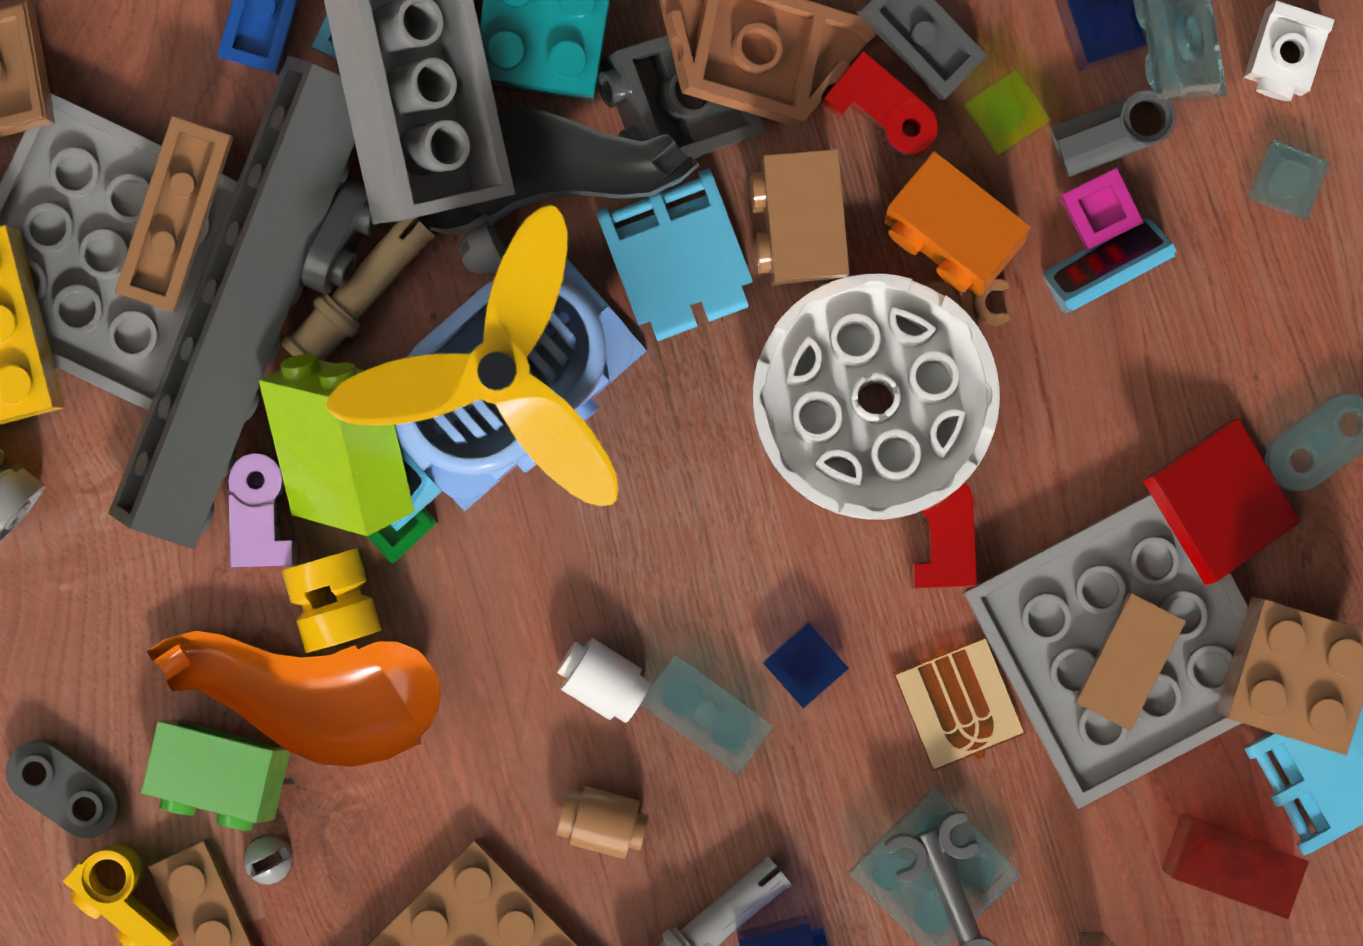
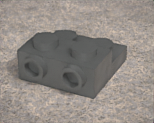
M668 35L617 50L601 61L604 71L598 75V88L605 104L610 108L616 106L618 108L625 128L620 131L619 137L643 142L668 134L685 155L697 159L704 154L756 138L766 133L760 116L683 94Z

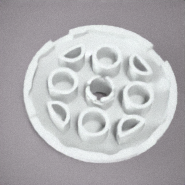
M862 274L838 279L815 289L796 302L777 322L765 343L757 362L753 383V410L758 434L765 452L781 476L797 492L820 507L837 514L868 520H885L915 514L934 506L955 492L972 475L987 452L995 432L1000 405V387L995 361L985 337L972 318L947 295L944 296L927 286L912 281L910 278L890 274ZM869 384L885 386L892 394V406L883 414H872L865 411L858 403V394L862 388Z

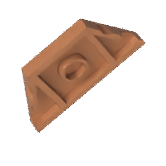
M659 0L683 94L794 127H798L809 117L822 101L825 93L837 83L850 67L849 64L876 35L860 16L808 0Z

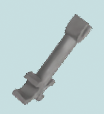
M955 810L947 813L940 820L938 827L925 830L915 837L908 833H898L891 836L885 842L888 852L907 847L915 853L912 865L896 872L900 882H911L918 879L924 873L926 866L928 867L958 941V946H997L990 938L981 935L950 859V856L956 859H967L974 856L980 850L976 840L969 841L964 845H956L950 841V831L952 828L968 821L964 811Z

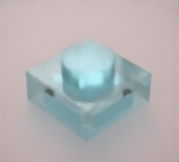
M1272 140L1268 143L1247 198L1301 220H1306L1309 217L1330 162Z

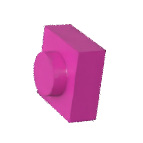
M1117 168L1059 196L1086 251L1144 223Z

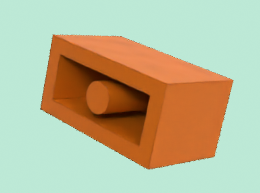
M935 151L888 205L884 222L890 227L888 231L889 236L901 248L913 255L921 251L938 265L936 271L948 285L962 293L969 289L979 298L1025 244L1031 228L1030 225Z

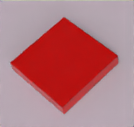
M1238 418L1225 423L1143 480V483L1205 586L1218 582L1300 523V520Z

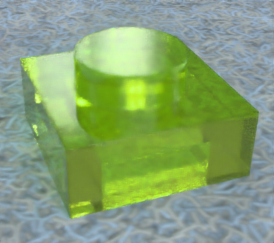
M1017 69L964 104V107L997 156L1050 121Z

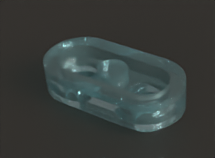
M1354 394L1333 396L1286 429L1270 443L1265 456V464L1280 487L1291 491L1312 489L1363 452V397ZM1346 413L1353 414L1358 420V429L1352 436L1344 435L1339 428V421ZM1297 449L1306 451L1310 459L1307 469L1300 473L1296 472L1290 465V457Z

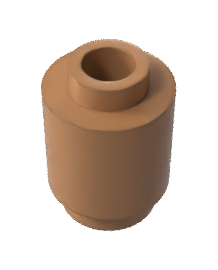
M585 785L583 791L568 788L556 835L569 838V845L625 859L628 848L640 851L649 815L638 812L641 800Z

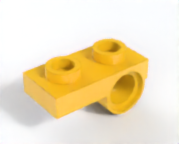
M109 844L100 848L91 856L78 863L63 881L73 890L69 897L80 910L94 919H98L100 915H103L120 930L116 934V938L123 946H172L179 938L177 930L133 894L141 883L143 864L139 855L126 845ZM101 860H115L124 868L126 881L122 889L112 890L101 884L97 876V867Z

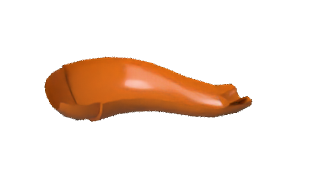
M192 631L164 639L146 651L152 661L163 671L166 683L172 692L197 689L235 710L259 731L287 751L318 764L355 767L390 760L422 744L421 735L432 725L441 703L440 681L427 659L417 649L399 642H375L363 648L359 645H354L327 656L301 658L278 655L226 635Z

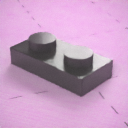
M867 0L856 11L939 100L946 99L987 57L985 52L936 0Z

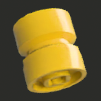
M358 548L281 570L290 602L302 606L303 613L296 622L306 653L351 641L382 630L373 598L361 593L360 588L367 581ZM329 585L332 593L337 598L336 602L330 604L326 600V586Z

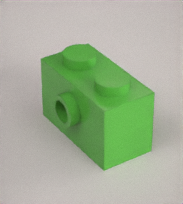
M179 719L158 721L141 793L161 798L159 808L162 810L194 816L196 808L218 813L216 823L219 825L251 831L253 823L275 820L290 751L279 745Z

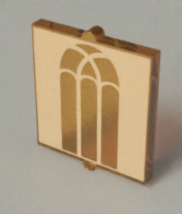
M985 635L946 651L937 647L932 652L933 656L892 672L932 771L972 755L981 759L985 756V750L1026 734Z

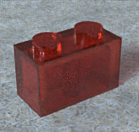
M1181 813L1161 870L1172 879L1289 919L1309 861L1295 852Z

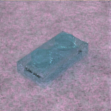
M676 653L651 685L640 704L736 775L741 773L774 727L771 722Z

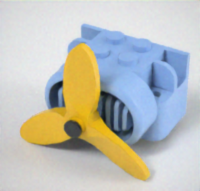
M549 205L539 208L532 213L520 226L501 260L493 281L479 289L420 341L407 358L381 364L343 381L330 394L326 406L327 410L335 418L347 423L395 425L399 445L443 492L455 500L464 512L517 465L525 473L536 464L554 481L582 501L598 506L612 505L617 500L619 491L617 474L609 456L585 421L600 408L593 401V398L647 350L567 259L568 231L564 217L557 207Z

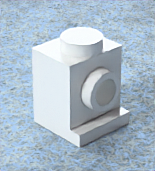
M1275 1L1265 8L1243 78L1258 82L1257 92L1278 100L1291 101L1293 94L1298 96L1306 94L1311 89L1328 33L1331 32L1335 19ZM1284 42H1292L1298 46L1300 58L1297 63H1288L1282 59L1280 48Z

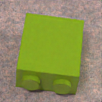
M302 354L284 360L280 364V370L259 379L279 466L293 516L369 536L415 512L395 425L351 424L335 418L327 410L326 402L330 394L343 381L366 370L357 369L353 363L335 364L317 360V356L313 354Z

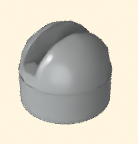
M486 223L467 233L459 245V253L462 257L464 268L481 276L496 273L507 250L496 228Z
M264 834L256 837L248 845L243 856V865L246 873L252 880L263 885H272L282 881L292 867L291 862L293 864V853L290 845L282 837L274 834ZM279 850L283 858L282 861L259 872L254 869L253 863L263 860Z

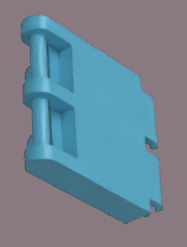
M710 168L699 171L700 178L661 193L659 192L614 211L608 212L607 207L595 211L638 326L650 322L657 341L697 327L690 307L697 303H702L709 322L749 307L742 286L752 283L753 280ZM701 190L705 191V196L671 209H666L665 204ZM651 209H653L655 214L618 229H615L613 225L614 223L625 220L627 218H630L632 216L638 215Z
M1363 705L1347 756L1272 732L1265 734L1244 747L1249 759H1257L1274 790L1270 797L1275 806H1283L1301 840L1297 842V846L1302 855L1310 854L1363 825ZM1270 750L1289 782L1286 786L1267 753ZM1298 798L1303 807L1304 814L1315 829L1314 833L1310 832L1293 801L1294 799Z

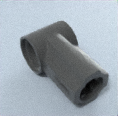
M1148 89L1138 91L1129 98L1050 127L1054 146L1067 177H1072L1160 144L1174 129L1176 121L1175 108L1170 99L1164 94ZM1148 104L1158 110L1161 115L1162 124L1157 134L1144 136L1134 131L1129 119L1130 111L1134 106Z

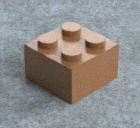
M839 149L763 155L760 171H751V176L749 177L752 212H764L766 233H758L757 237H755L758 274L769 273L770 286L827 282L846 278L849 275Z
M1251 597L1215 713L1243 724L1347 756L1363 705V630L1266 599Z

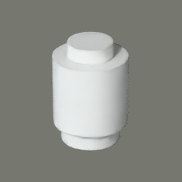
M591 638L585 646L574 642L556 673L564 677L560 690L608 720L615 716L625 723L629 721L638 709L651 685L650 680L640 675L642 668L594 638Z

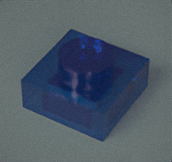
M808 621L762 661L802 708H805L849 669Z

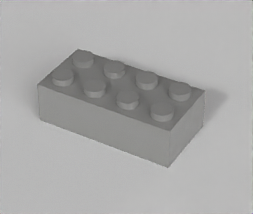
M324 0L373 224L407 220L515 195L474 1Z

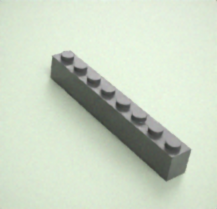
M287 55L108 512L109 515L130 529L195 549L200 535L207 531L213 520V502L222 479L230 473L235 464L237 456L236 443L245 421L251 418L258 405L259 379L263 377L267 364L271 363L277 356L282 341L280 331L289 308L298 301L303 291L302 272L308 252L326 219L325 217L334 194L342 188L348 176V158L355 140L339 74Z

